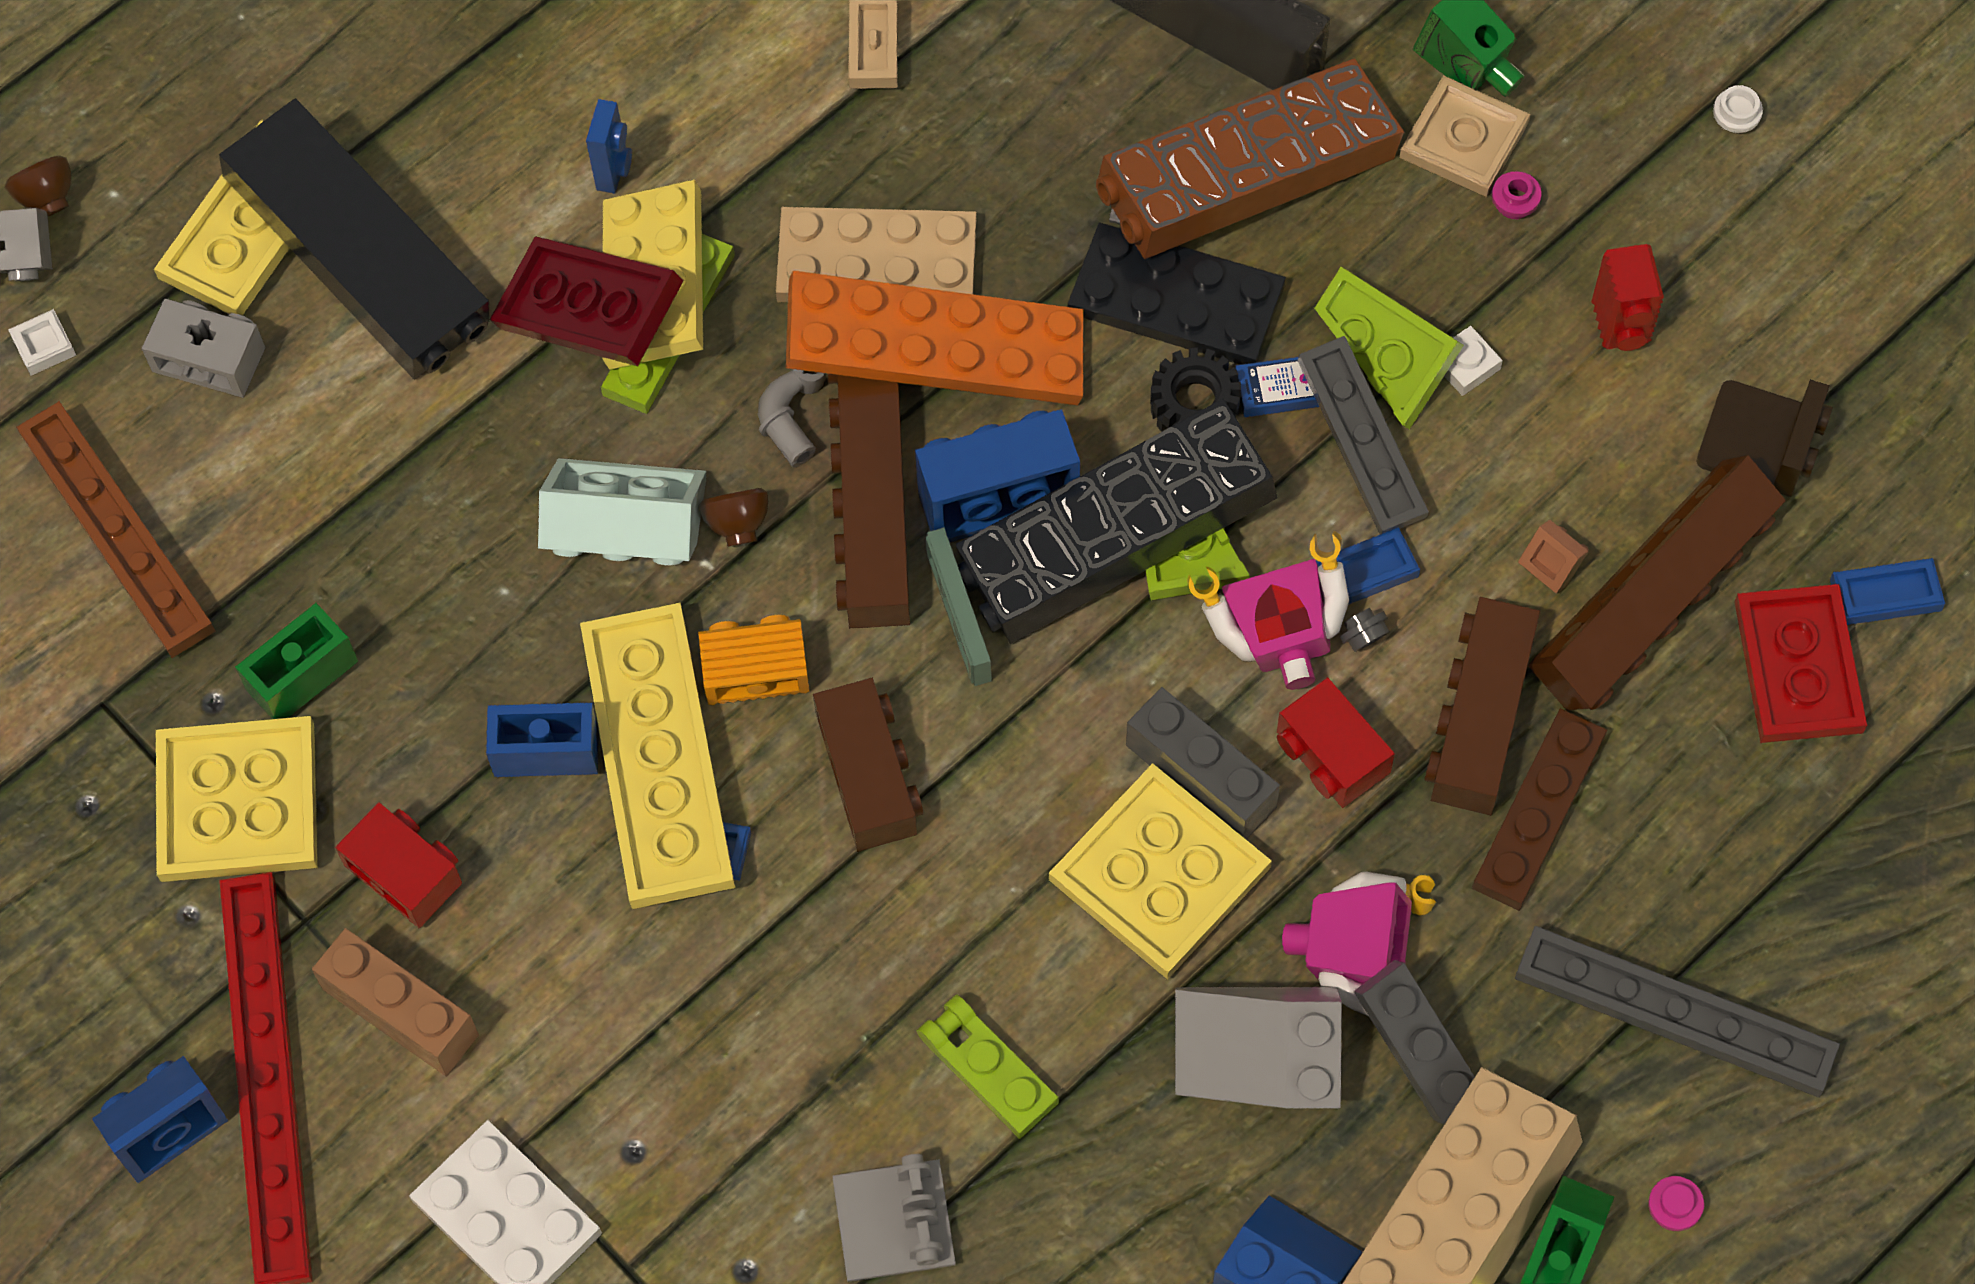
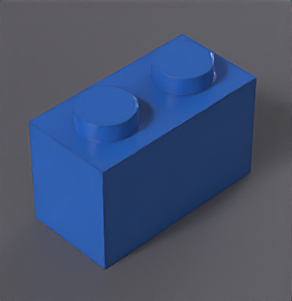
M592 703L488 705L486 755L494 777L598 774L599 728Z

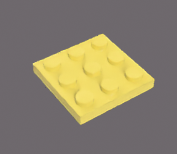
M311 716L156 730V873L161 882L318 868L314 722Z
M1152 763L1049 872V881L1168 980L1270 870L1272 860Z

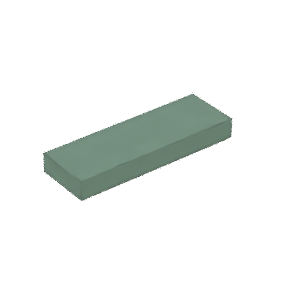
M944 528L927 532V536H925L927 557L971 684L974 683V686L991 682V660Z

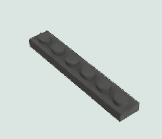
M1535 926L1515 976L1516 980L1818 1098L1825 1088L1840 1043L1538 926Z

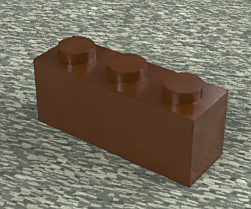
M872 677L814 693L813 700L816 717L857 852L916 836V817L924 815L916 785L906 787L901 770L908 769L909 763L902 739L892 741L887 724L895 722L887 692L878 695Z

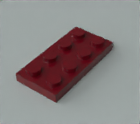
M535 236L489 320L504 331L638 367L684 280L671 269Z

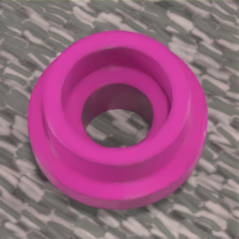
M1519 171L1508 172L1500 176L1494 183L1492 200L1503 216L1510 219H1522L1533 213L1539 206L1541 188L1536 179L1527 173ZM1509 190H1520L1525 194L1515 196Z

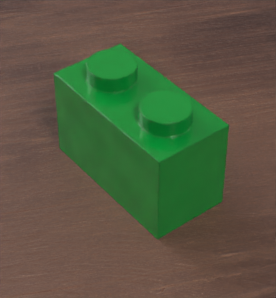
M315 603L236 665L235 668L246 691L272 719L289 718L354 666L358 659L348 636Z

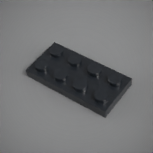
M1099 222L1068 301V307L1083 309V318L1186 349L1198 347V352L1203 354L1206 353V349L1215 351L1216 358L1220 359L1223 355L1229 362L1244 365L1257 363L1285 287L1286 277L1182 246H1176L1144 259L1136 245L1130 244L1125 239L1120 228Z

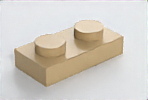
M849 0L850 89L898 88L897 0Z

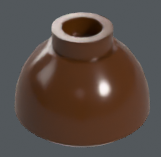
M60 155L42 160L8 178L5 189L22 206L29 209H42L47 211V217L52 216L69 207L65 198L71 187L72 176L69 162L66 157Z
M762 488L734 492L704 499L698 507L706 525L713 532L726 537L727 547L757 541L755 531L758 530L766 517L769 502L768 492Z

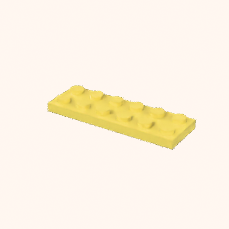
M681 603L580 623L631 908L636 909L735 888Z

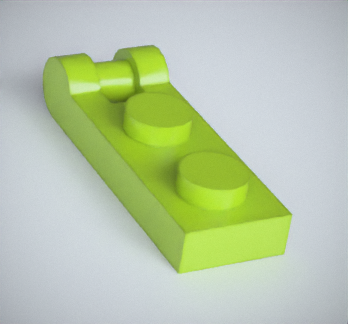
M955 995L944 1005L945 1012L934 1022L928 1019L916 1032L926 1046L1021 1139L1059 1104V1097L976 1016L966 1001L960 996ZM960 1027L969 1038L957 1048L948 1037Z

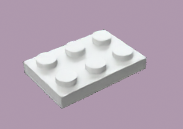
M489 1120L477 1129L409 1195L412 1202L496 1284H552L602 1234L600 1228Z

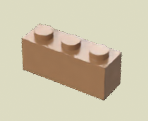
M346 928L312 968L323 991L446 1077L479 1036L471 1015Z

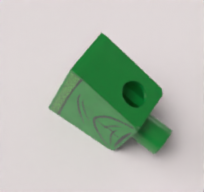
M1441 0L1431 10L1413 47V50L1444 76L1475 90L1488 81L1498 92L1507 97L1525 77L1506 59L1516 41L1515 34L1484 0Z

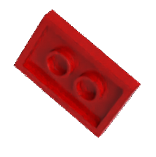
M1839 584L1737 593L1734 603L1760 742L1767 743L1863 734L1867 727Z

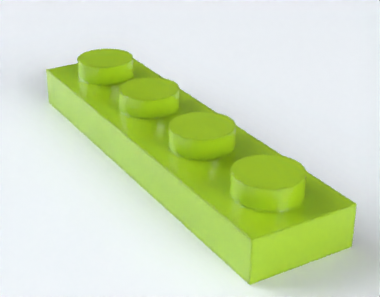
M702 234L703 312L735 256L733 246ZM679 355L643 362L638 367L629 365L611 369L601 386L602 395L647 414Z

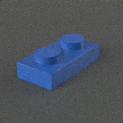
M602 99L597 101L586 144L596 190L615 194L620 176L627 177L629 173L632 150L631 148H626L625 145L627 124L621 122L617 102Z

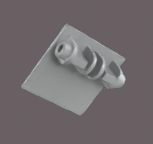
M911 1154L902 1157V1165L832 1176L847 1282L956 1265L940 1159L924 1162L923 1155Z

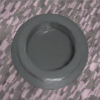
M1368 608L1344 622L1348 631L1341 635L1340 639L1343 644L1349 642L1353 651L1357 652L1390 632L1384 622L1388 617L1384 611L1374 615L1371 608Z

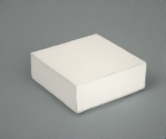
M54 309L8 329L31 376L76 356Z

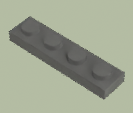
M1342 336L1299 354L1298 363L1379 534L1398 527L1401 529L1427 518L1428 509L1346 337Z

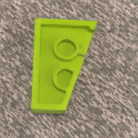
M1340 267L1314 308L1337 339L1342 336L1346 337L1359 366L1368 376L1369 382L1390 405L1400 423L1408 429L1412 427L1464 346L1343 267Z

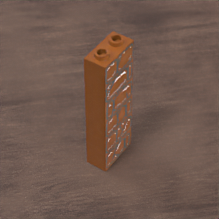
M1353 58L1104 155L1099 176L1096 180V188L1101 201L1106 206H1111L1119 218L1125 239L1130 244H1135L1143 258L1146 259L1391 161L1395 158L1404 130L1356 59Z

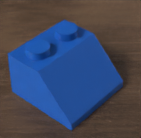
M184 1056L175 1062L166 1061L155 1067L148 1074L146 1082L130 1093L122 1092L113 1096L102 1106L101 1113L92 1118L109 1147L137 1183H140L228 1122V1119Z
M1269 1195L1243 1225L1214 1271L1213 1284H1343L1363 1252Z

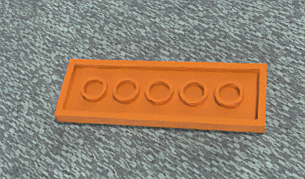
M793 270L789 278L786 368L1078 405L1083 398V309Z

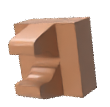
M1548 520L1539 526L1518 563L1557 594L1567 587L1589 552V549L1586 545L1578 543L1568 535L1565 528L1557 526L1553 521Z

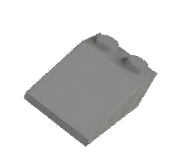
M1175 987V1095L1279 1108H1341V999L1337 987Z

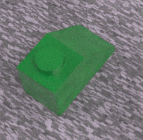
M1563 1176L1520 1284H1581L1606 1223L1614 1196Z

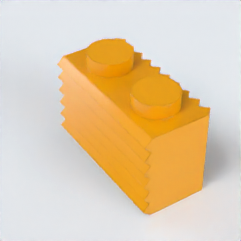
M771 615L763 618L760 624L739 626L738 623L733 621H722L711 625L708 631L698 632L704 689L709 705L725 704L726 702L734 703L738 700L744 702L748 699L775 698L778 695L806 694L810 691L801 619L790 620L786 615Z

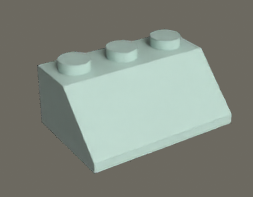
M558 458L539 490L538 548L551 549L554 554L564 557L578 556L586 552L602 554L605 559L612 561H625L632 557L653 558L655 563L661 565H677L683 561H690L698 540L701 519L698 506L704 498L706 471Z

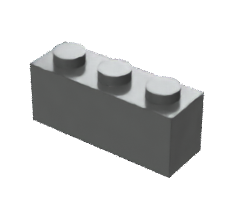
M1163 687L1127 722L1126 746L1148 765L1153 763L1243 838L1247 839L1277 808L1280 784Z

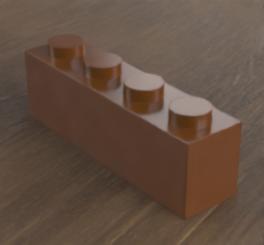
M1479 597L1476 613L1465 612L1458 642L1468 644L1464 660L1454 658L1447 688L1457 690L1453 706L1443 704L1436 730L1437 735L1446 736L1442 753L1431 751L1424 780L1434 783L1430 801L1492 816L1540 610Z

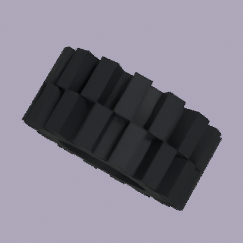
M1197 347L1189 348V357L1184 358L1181 350L1173 353L1172 363L1166 358L1160 363L1159 372L1155 370L1152 377L1150 404L1152 418H1157V427L1161 432L1203 410L1188 409L1178 402L1176 394L1182 386L1187 384H1202L1209 387L1215 396L1212 404L1224 399L1235 418L1236 415H1239L1241 382H1238V372L1235 367L1228 370L1229 360L1222 355L1216 362L1214 361L1215 351L1206 349L1204 357H1199Z

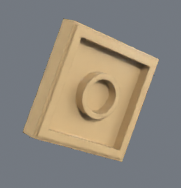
M1443 76L1403 144L1399 158L1487 197L1526 129L1530 114Z

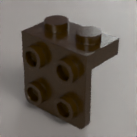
M1810 379L1802 402L1733 380L1725 381L1721 385L1696 459L1698 466L1712 472L1722 460L1749 455L1780 494L1792 497L1799 476L1810 478L1819 449L1810 447L1814 433L1823 436L1833 409L1832 406L1824 404L1830 385Z

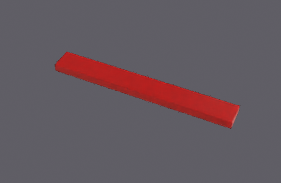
M272 872L220 880L254 1283H310L313 1281L275 877Z

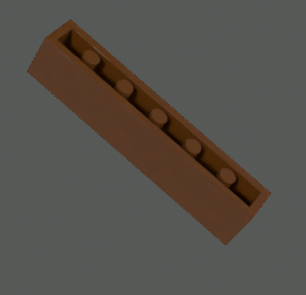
M828 374L829 384H838V398L829 399L830 428H840V443H831L832 473H841L842 488L832 489L834 519L843 518L844 534H834L836 565L845 564L846 580H836L837 610H847L849 629L910 625L899 383Z
M1749 455L1722 460L1528 666L1566 711L1579 709L1594 710L1600 707L1612 696L1614 690L1611 686L1622 675L1633 672L1645 661L1647 655L1644 651L1655 640L1664 638L1679 624L1677 616L1687 606L1699 602L1709 593L1712 588L1709 582L1719 571L1729 569L1741 559L1744 554L1741 548L1750 538L1759 536L1772 526L1776 520L1773 514L1786 501L1785 498Z

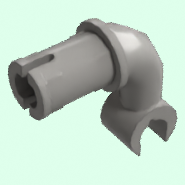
M792 369L770 383L759 399L758 418L761 424L759 432L762 436H769L793 468L807 462L815 454L816 447L793 419L794 411L791 407H788V404L798 392L804 394L818 392L823 387L826 373L803 374L804 370Z

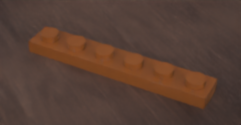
M60 401L18 425L16 428L171 658H174L216 632L207 615Z

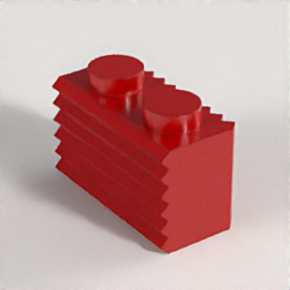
M1649 244L1607 249L1603 255L1591 303L1595 305L1593 312L1597 313L1595 319L1599 322L1597 329L1601 330L1602 346L1606 349L1618 348L1622 351H1631L1652 341V332H1654V327H1656V318L1659 317L1658 313H1660L1659 309L1663 303L1664 295L1653 251Z

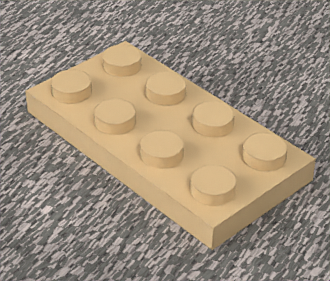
M781 207L776 281L777 302H788L789 278L793 270L973 294L976 211Z

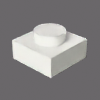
M1471 325L1453 337L1464 346L1444 376L1461 396H1464L1501 370L1503 361Z

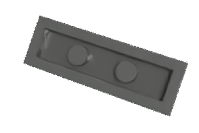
M1394 960L1353 992L1433 1120L1444 1124L1475 1076L1405 963Z

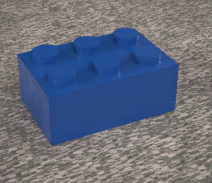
M1062 409L1049 413L1047 411H1035L1024 416L1021 421L1003 426L996 424L985 425L970 435L953 440L949 438L935 439L927 443L923 448L915 450L918 495L929 529L934 531L944 528L949 543L974 535L1080 477V459Z

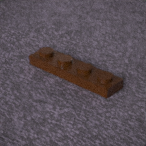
M1559 709L1473 882V890L1518 911L1521 910L1606 736L1607 729L1566 710Z

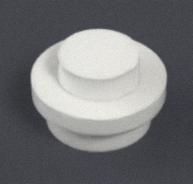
M1742 85L1732 86L1719 94L1713 108L1716 122L1725 130L1734 133H1744L1754 129L1759 124L1763 113V106L1757 93L1751 88Z

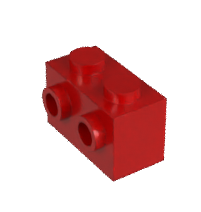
M1328 677L1279 712L1278 735L1276 736L1279 745L1292 760L1299 758L1311 771L1310 779L1320 794L1327 799L1333 797L1342 808L1391 773L1395 753Z
M378 802L335 848L343 865L420 929L463 884L455 866L459 861L438 840H435L430 845L417 833L421 830L420 827L404 811L397 809L392 813Z

